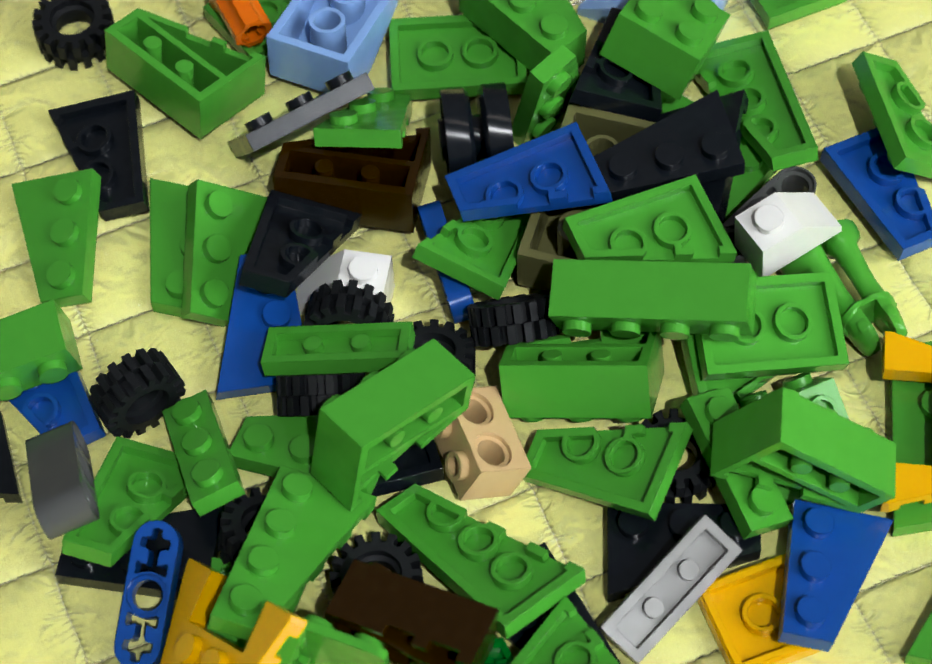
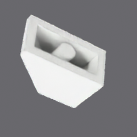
M775 192L735 216L734 245L748 263H751L759 276H769L840 233L842 226L814 192Z
M344 249L329 256L297 287L296 291L299 311L302 315H306L312 293L314 291L318 292L319 286L325 283L332 288L333 280L341 279L343 286H348L349 280H357V288L364 289L366 283L374 286L373 295L381 291L387 296L385 303L392 302L395 288L392 256Z

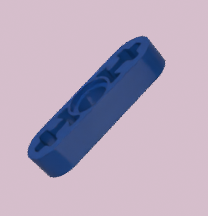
M438 200L417 207L425 237L432 239L447 224L441 203ZM437 270L454 324L469 320L467 307L470 304H474L469 286Z
M154 520L143 524L136 531L133 538L114 643L115 655L121 664H160L170 628L184 548L183 539L178 530L163 521ZM158 532H163V538L171 542L169 551H160L157 561V567L167 569L166 577L150 571L140 572L142 564L149 567L153 565L154 552L146 548V543L148 540H155ZM146 582H157L163 591L162 601L157 608L144 611L137 605L136 592ZM133 615L145 620H158L156 629L146 625L144 639L152 644L151 654H142L140 662H135L136 654L128 651L129 642L139 640L142 627L137 623L131 624Z

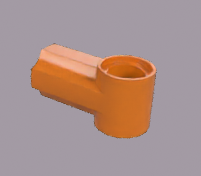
M209 0L210 6L220 14L237 46L245 45L250 48L262 43L272 29L271 22L258 0Z

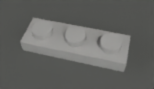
M706 514L702 515L598 628L634 664H639L743 550Z

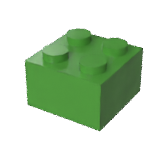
M629 0L619 13L599 54L679 100L712 51L730 14L718 8L710 0Z

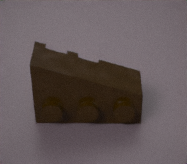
M430 127L416 128V135L405 136L402 149L315 147L314 139L284 142L273 174L274 190L360 213L362 216L359 226L413 233L418 217L417 207L421 205L431 167Z
M354 559L324 614L325 620L330 622L335 630L352 636L355 633H364L379 640L383 644V648L389 653V662L393 664H485L494 646L499 609L393 573L381 564L375 562L367 564Z

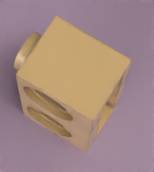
M496 386L473 387L468 409L434 438L445 463L446 474L453 482L460 500L511 496L532 469Z

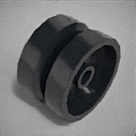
M504 82L480 85L477 90L478 114H472L469 94L462 86L439 89L441 118L438 119V131L442 162L446 161L447 175L477 163V158L484 160L514 147L510 107Z

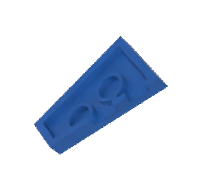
M577 122L445 175L446 182L463 222L613 202L611 192Z
M877 128L823 149L820 157L822 164L898 261L932 248V208L925 189L918 186L914 174L901 172L893 168L887 158V150Z

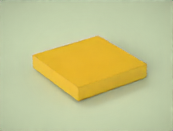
M786 553L717 578L697 600L726 664H788L821 652L820 650L777 642Z

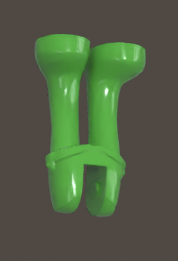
M849 219L837 220L842 226L840 233L779 270L783 275L832 272L844 336L863 355L870 357L881 350L880 339L872 323H875L883 335L885 331H891L907 336L908 332L897 308V303L892 295L884 291L876 281L857 245L861 238L857 226ZM829 259L836 260L860 295L861 300L855 301Z

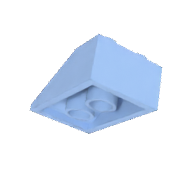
M291 0L266 36L270 75L325 93L329 91L325 82L346 71H350L353 78L366 72L369 74L399 0Z

